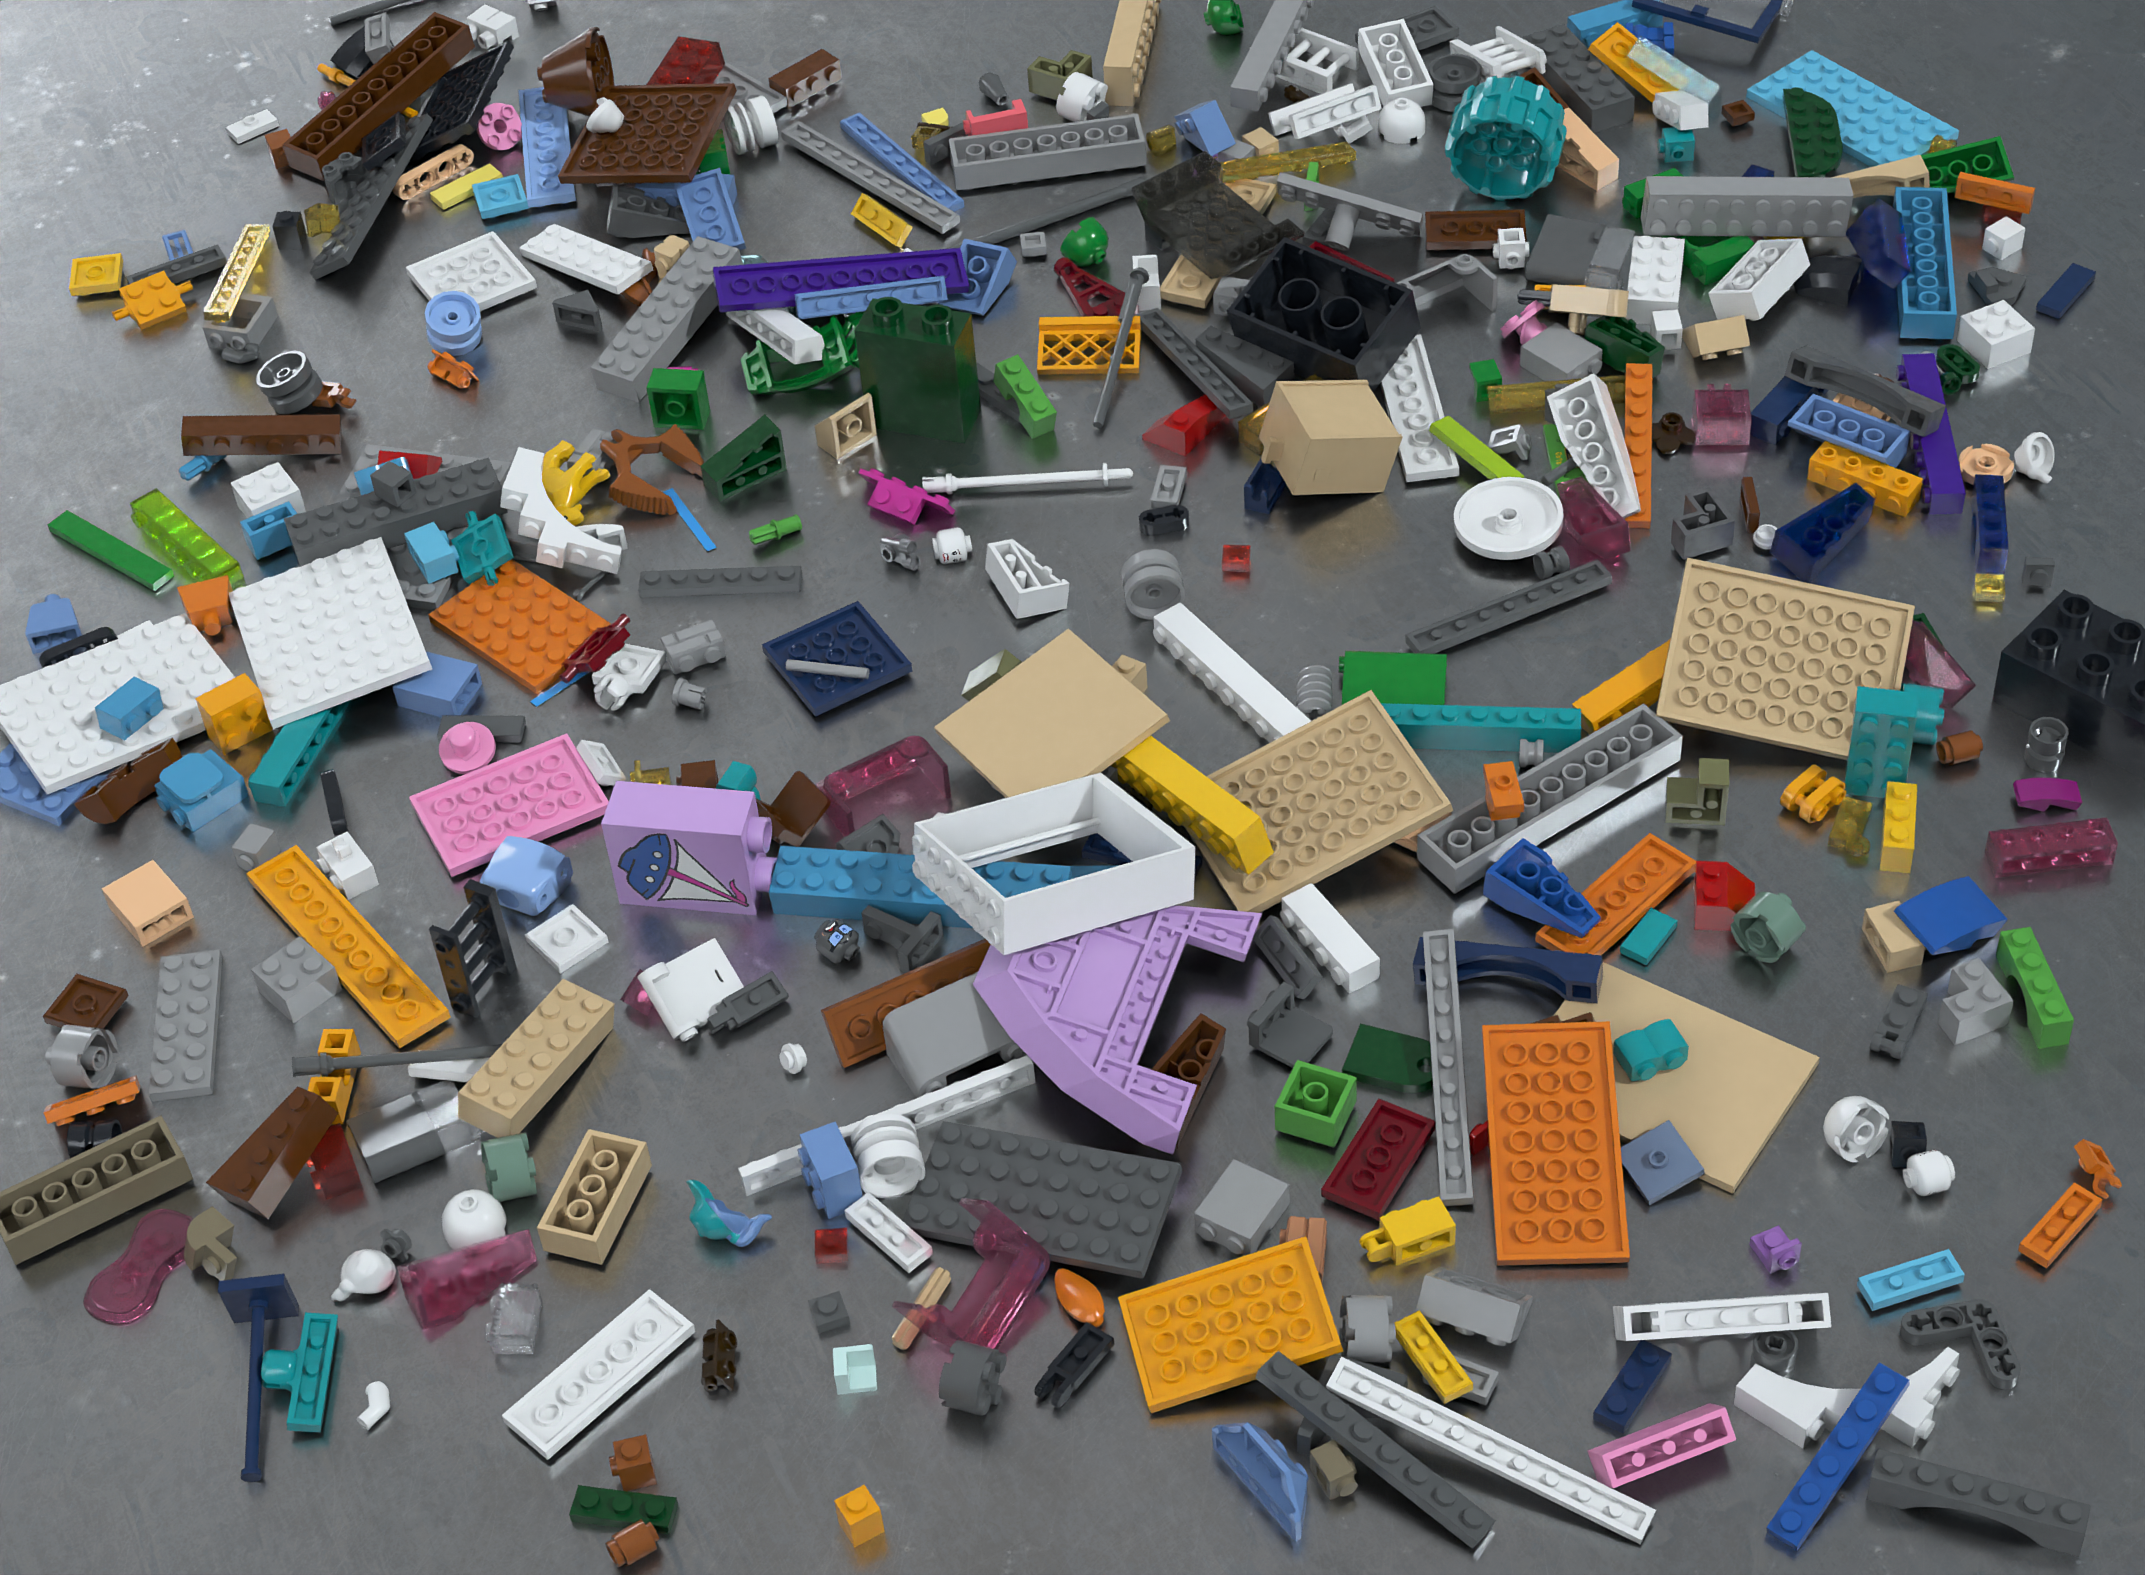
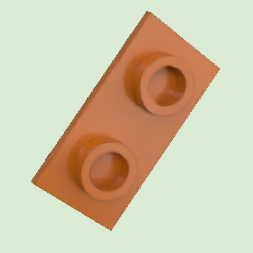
M432 349L431 352L436 358L430 361L427 366L432 375L443 380L446 379L447 382L460 389L467 388L470 385L471 378L479 381L473 373L474 368L463 360L459 363L449 353L444 351L441 354Z

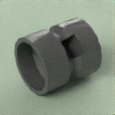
M2041 717L2031 723L2027 738L2028 743L2024 753V760L2030 768L2039 772H2052L2061 767L2069 735L2065 723L2053 717Z
M1791 1330L1756 1332L1753 1339L1750 1369L1756 1363L1779 1376L1792 1379L1798 1351V1340Z

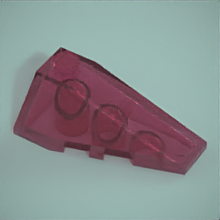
M1582 476L1557 484L1567 533L1579 545L1604 559L1616 558L1621 554L1631 551L1628 522Z

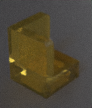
M317 203L304 210L308 237L313 238L321 233H331V230L340 222L338 205Z

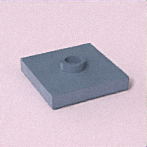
M1670 1120L1621 1147L1622 1167L1648 1205L1657 1202L1705 1174L1704 1168Z

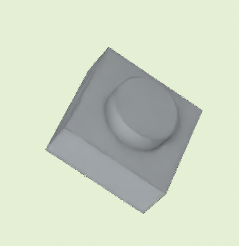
M1044 231L1020 234L1022 257L1047 254Z

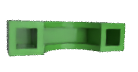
M2031 927L2001 931L1996 958L2006 979L2015 977L2022 989L2027 1009V1025L2038 1049L2069 1044L2074 1018Z

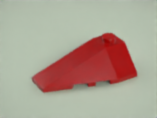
M1203 395L1157 420L1142 435V439L1186 457L1226 415L1206 395Z

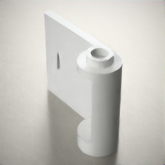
M715 938L666 964L664 962L657 963L637 977L674 1040L681 1039L682 1042L698 1034L697 1029L706 1025L707 1018L717 1013L715 1008L721 1003L722 999L744 987Z

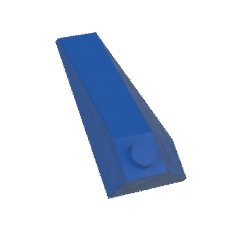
M1524 838L1486 871L1483 895L1510 912L1580 938L1584 937L1601 920V916L1580 892H1575L1570 886L1568 877L1563 872L1559 873L1554 867L1551 857Z

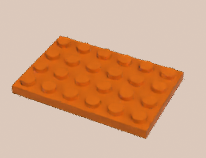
M511 559L495 569L498 578L497 584L494 582L495 585L489 586L484 575L432 611L428 616L430 623L535 694H539L560 678L559 675L566 670L562 663L597 628L607 627L611 623Z

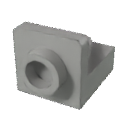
M1518 424L1492 431L1488 447L1496 454H1506L1516 450L1523 461L1528 459L1529 451L1532 448V440L1530 435L1525 433L1522 425Z

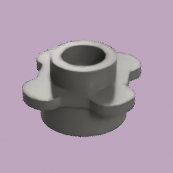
M384 1229L381 1232V1237L383 1238L382 1252L390 1258L396 1257L400 1262L408 1260L406 1252L411 1248L412 1242L407 1233L401 1229H394L392 1231Z

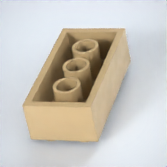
M588 1129L537 1226L543 1251L603 1264L652 1166L646 1142Z

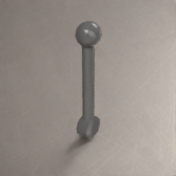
M601 571L584 587L576 589L573 592V598L580 601L588 589L603 576L610 574V572Z

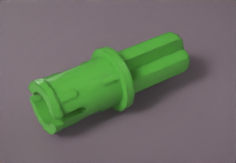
M797 514L779 521L773 519L770 521V524L750 530L749 539L753 545L772 539L780 540L781 536L801 531V520Z

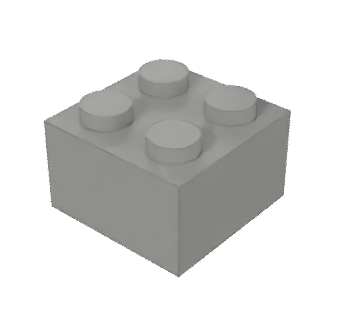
M300 936L251 969L259 993L293 1024L342 991L335 967Z

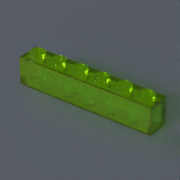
M157 488L130 502L133 512L131 519L136 527H142L149 539L152 541L156 540L163 552H169L174 561L179 566L183 565L193 579L197 578L201 582L228 575L233 590L246 583L240 563Z

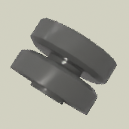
M1446 54L1431 62L1429 75L1434 84L1432 105L1444 111L1454 112L1455 107L1461 103L1464 91L1471 85L1476 87L1480 84L1481 67L1476 59L1463 54Z
M291 350L273 357L262 366L256 376L257 385L263 394L268 397V401L273 409L279 414H290L307 407L315 401L323 388L321 378L312 369L308 358L301 351Z

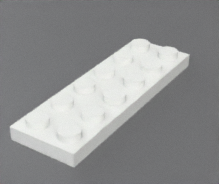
M556 224L548 226L536 237L530 238L527 243L519 248L521 256L617 295L653 271L651 261Z
M649 1289L502 1414L504 1423L547 1460L550 1459L695 1333L694 1324Z

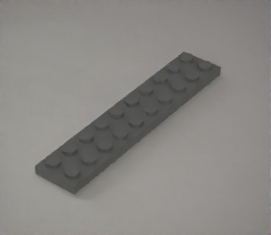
M427 113L420 117L414 116L405 124L406 144L400 153L390 155L381 167L377 169L374 167L370 171H366L364 181L356 188L358 190L357 193L348 201L349 206L347 210L340 215L339 218L341 220L331 230V237L322 245V252L313 260L314 265L309 273L315 280L350 264L432 123L433 119Z

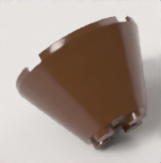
M590 27L542 59V66L537 68L539 81H543L544 89L542 90L544 103H550L589 117L606 86H615L608 46L604 35H598L597 31H600L598 27Z

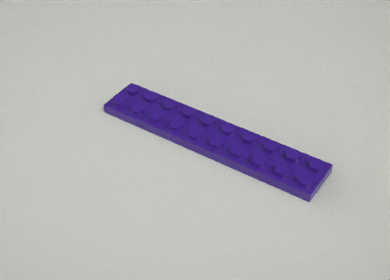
M960 248L713 267V278L720 312L796 306L795 294L936 276H945L947 294L969 292V282Z

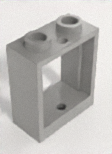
M228 291L202 327L208 347L246 351L245 346L247 343L259 345L278 317L273 297ZM232 317L251 319L245 329L226 327Z

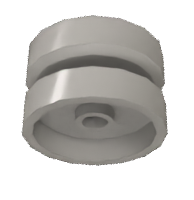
M1151 549L1138 552L1124 562L1121 569V581L1126 606L1132 614L1139 618L1153 620L1154 616L1178 603L1183 604L1185 588L1181 578L1180 565L1175 556L1167 551Z

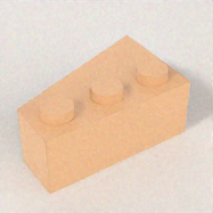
M1569 107L1564 109L1563 125L1566 126L1567 133L1558 167L1598 191L1618 179L1619 158Z

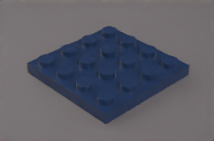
M859 601L762 644L763 653L815 717L913 672L912 663ZM790 659L869 668L868 679L788 671L786 670V661Z

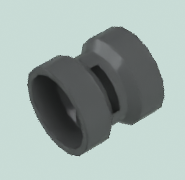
M1562 546L1551 548L1548 553L1542 551L1533 555L1535 571L1542 580L1552 577L1553 573L1561 574L1570 570L1569 558Z

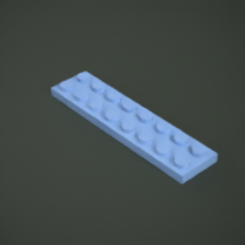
M544 87L518 90L526 194L529 208L576 201L575 184H561L558 178L571 152L568 110L550 103H544L542 96Z

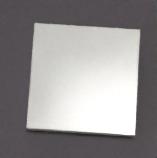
M573 904L525 934L526 942L560 974L609 943L607 935Z

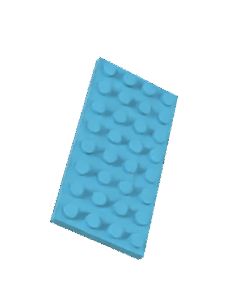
M1813 50L1747 89V98L1786 119L1782 98L1783 89L1798 87L1825 99L1832 105L1837 114L1843 152L1870 167L1916 155L1937 152L1958 139V129Z

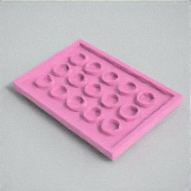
M567 733L409 797L415 813L451 877L490 862L495 851L507 836L522 837L539 842L604 815L609 803Z

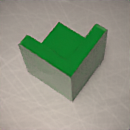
M1489 359L1470 363L1469 369L1474 379V398L1476 403L1502 398V376L1495 360Z

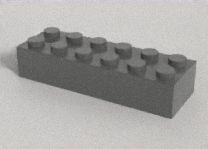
M1565 24L1556 25L1552 28L1523 36L1524 40L1544 51L1547 59L1545 64L1546 73L1541 75L1593 133L1633 121L1635 97L1596 56L1588 51V48Z

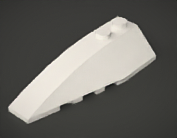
M1593 373L1547 396L1561 442L1568 449L1590 485L1593 486L1613 519L1618 522L1640 512L1641 508L1632 465L1607 385Z

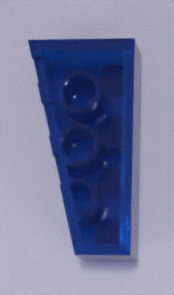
M1857 483L1849 486L1775 530L1770 553L1802 582L1811 583L1869 522L1875 499Z

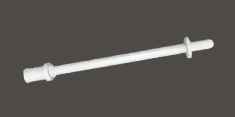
M1103 463L1102 470L970 478H956L952 476V473H948L942 477H923L922 484L923 489L928 493L947 492L948 495L961 488L1103 480L1104 486H1108V480L1129 479L1133 476V471L1130 468L1107 469V463Z

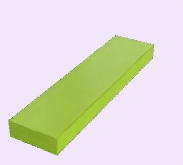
M1449 415L1431 423L1429 431L1489 480L1502 477H1525Z

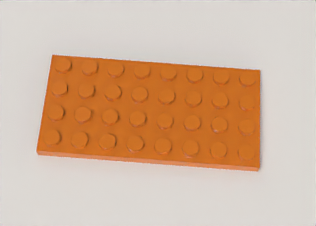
M1610 1021L1482 1025L1497 1266L1629 1262L1630 1252Z

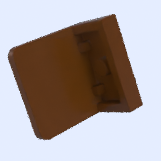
M796 771L771 805L756 799L759 817H769L771 819L772 839L779 844L787 842L799 847L829 808L831 800L803 772Z

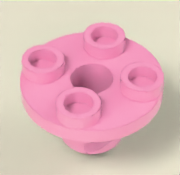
M493 103L485 107L484 115L477 123V133L486 146L494 150L503 151L512 148L521 140L522 123L512 105Z
M1536 299L1520 313L1522 317L1513 316L1500 328L1502 337L1505 339L1516 331L1520 336V343L1523 345L1547 329V326L1539 322L1535 317L1545 308L1542 302L1539 303Z
M464 722L453 726L443 735L439 744V755L444 766L458 774H467L487 766L496 750L495 739L491 731L484 725L476 722Z

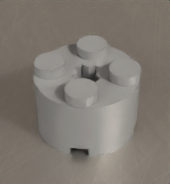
M66 1024L57 1035L53 1046L47 1049L45 1055L46 1062L51 1065L52 1074L59 1085L87 1089L106 1086L114 1075L117 1063H113L112 1058L113 1053H118L117 1042L109 1030Z
M1391 1295L1342 1296L1340 1318H1343L1342 1328H1339L1340 1342L1343 1348L1341 1356L1364 1363L1391 1362V1343H1395L1396 1337L1395 1323H1389L1388 1315H1392Z

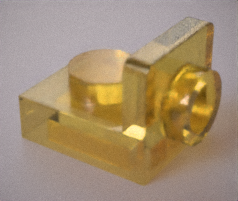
M640 760L634 761V771L630 772V782L672 785L669 767L642 770Z

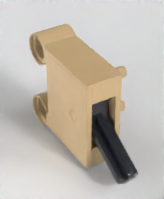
M1552 284L1551 291L1522 289L1517 294L1518 303L1521 305H1529L1537 299L1539 303L1542 302L1544 306L1549 307L1548 313L1569 314L1568 330L1577 335L1585 334L1587 316H1627L1629 291Z

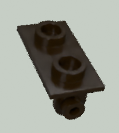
M719 1319L716 1320V1329H708L703 1336L702 1358L708 1362L702 1363L701 1384L707 1391H715L717 1386L724 1385L732 1392L734 1391V1376L736 1375L735 1349L737 1348V1338L735 1333L729 1330Z

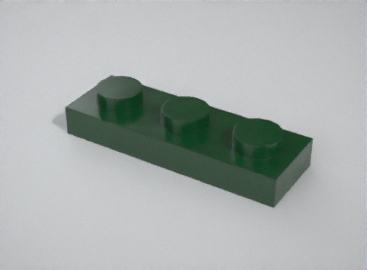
M578 1485L569 1516L571 1522L626 1528L641 1519L645 1524L651 1522L657 1533L670 1534L678 1508L677 1497Z

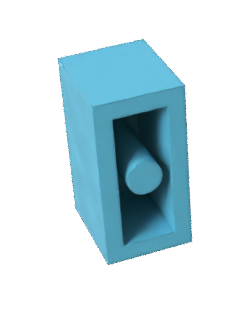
M434 522L404 533L409 553L429 584L459 572L456 563L459 560L458 552L454 545L449 546L447 534L444 530L440 531Z

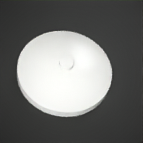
M1520 477L1495 478L1472 487L1459 499L1454 510V528L1462 544L1481 556L1500 560L1521 559L1545 550L1558 538L1563 528V507L1558 496L1550 488L1537 481Z

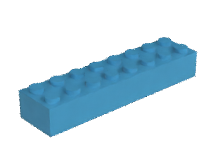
M1895 187L1892 217L1900 338L1953 339L1957 309L1947 188Z

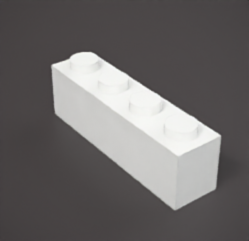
M1312 883L1282 897V911L1280 912L1282 922L1287 928L1291 927L1297 934L1300 943L1304 947L1307 946L1314 953L1316 961L1330 971L1337 985H1342L1350 994L1380 978V958Z

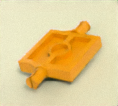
M163 270L119 288V293L125 303V307L114 312L112 311V315L115 321L130 316L137 322L140 329L143 330L187 312L180 295L193 290V286L189 280L176 286L169 280Z

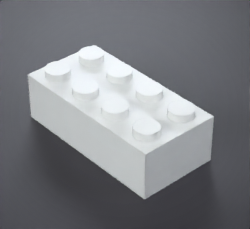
M1404 19L1360 28L1358 32L1359 53L1373 85L1377 87L1383 107L1390 101L1398 98L1412 100L1419 104L1420 107L1432 105L1434 84Z
M1634 236L1627 290L1629 291L1627 316L1625 317L1627 320L1633 319L1636 324L1651 325L1652 311L1678 309L1685 239Z
M1802 238L1758 240L1708 293L1717 320L1744 315L1745 319H1750L1751 321L1763 318L1765 313L1777 303V300L1790 289V286L1810 266Z

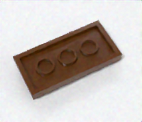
M1524 209L1425 212L1426 250L1493 249V244L1497 243L1498 229L1523 228L1525 242H1527Z

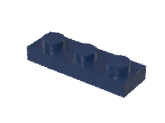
M1640 1340L1594 1410L1593 1419L1624 1434L1671 1362L1672 1353L1648 1341Z

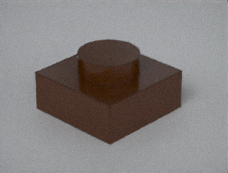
M1744 100L1722 105L1721 114L1732 126L1742 125L1743 123L1753 121L1755 118V112Z

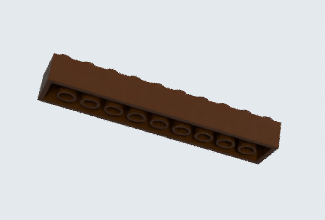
M436 12L430 15L282 145L289 166L325 181L322 168L325 165L336 160L342 153L350 152L354 155L362 148V138L398 111L400 113L404 111L475 48L469 25Z

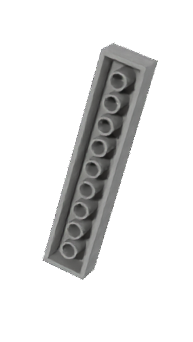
M1643 703L1518 776L1524 800V812H1521L1519 818L1491 821L1485 796L1418 834L1417 859L1455 894L1484 877L1486 871L1522 838L1536 846L1680 761L1683 736L1661 717L1656 716V713Z

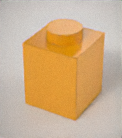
M865 1485L834 1500L838 1523L854 1548L885 1532L881 1509Z

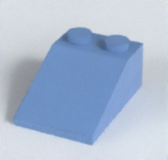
M964 239L960 249L969 282V292L947 294L948 301L938 302V305H945L950 309L984 316L1008 285L1017 260L1006 247Z

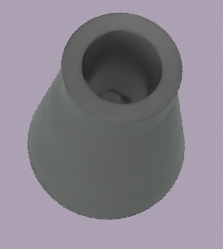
M991 72L984 74L979 80L980 91L995 101L997 105L1002 106L1006 104L1009 96L999 76Z

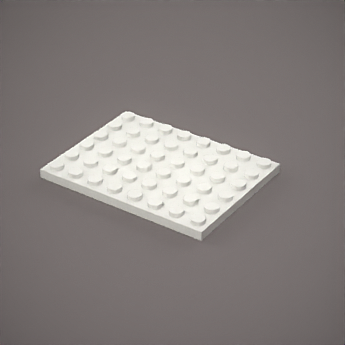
M381 537L367 540L358 546L340 550L331 556L316 559L312 563L291 568L284 573L264 578L259 582L229 592L237 623L273 729L432 670Z
M183 613L1 684L0 728L48 795L142 756L141 753L172 737L175 742L205 731L206 729L195 698L235 677L195 625H192L188 616ZM135 676L159 688L164 709L126 740H123L100 729L95 707Z

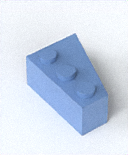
M1216 100L1200 103L1174 116L1177 132L1209 156H1213L1236 144Z

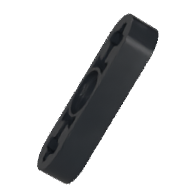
M101 627L45 650L41 654L39 662L42 668L53 665L51 662L53 660L56 663L65 660L64 655L66 654L68 658L75 656L73 652L79 647H85L86 650L84 652L97 646L117 640L118 637L113 629Z
M331 769L320 772L334 836L345 832L349 833L335 770Z

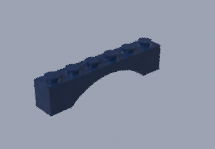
M1423 937L1419 938L1413 961L1414 981L1417 985H1426ZM1455 941L1458 982L1480 976L1509 975L1541 983L1556 991L1568 1001L1598 1004L1603 980L1602 955Z

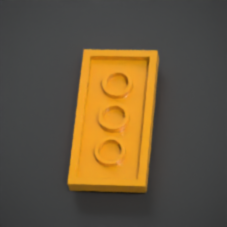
M1618 22L1592 42L1588 48V51L1652 103L1655 100V93L1683 90L1689 83L1685 76Z

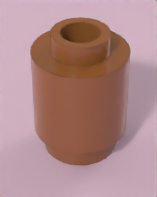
M1969 730L1943 737L1942 741L1937 742L1936 751L1942 764L1955 765L1979 758L1980 752L1983 751V742L1979 735Z
M639 1519L612 1535V1540L605 1543L613 1562L619 1568L624 1564L630 1566L657 1550L655 1542L660 1539L651 1522L645 1524Z

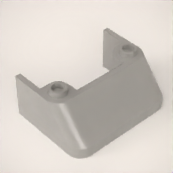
M1462 254L1397 282V284L1413 290L1416 306L1464 286L1492 312L1497 307L1498 278L1476 258L1468 254Z

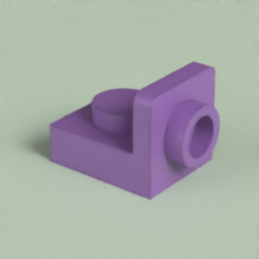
M1778 1225L1750 1237L1749 1245L1770 1274L1781 1269H1790L1799 1262L1802 1243L1798 1238L1790 1241Z

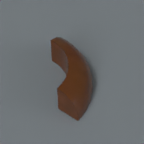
M173 737L141 753L142 756L134 760L130 767L125 763L108 774V779L101 782L97 787L92 786L74 803L76 808L84 817L93 822L103 824L116 822L133 805L156 791L155 784L160 782V773L182 758Z

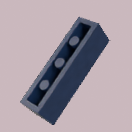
M1784 376L1749 414L1747 434L1776 445L1783 437L1788 436L1791 431L1788 421L1811 395H1825L1829 390L1806 386Z

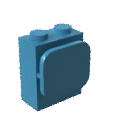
M211 749L203 754L190 753L165 768L160 773V782L155 784L158 794L156 801L164 812H171L180 826L185 825L192 832H195L249 796L243 776Z

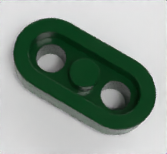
M1946 344L1938 348L1937 364L1946 372L1955 373L1961 379L1962 384L1973 383L1979 378L1980 365L1961 347Z

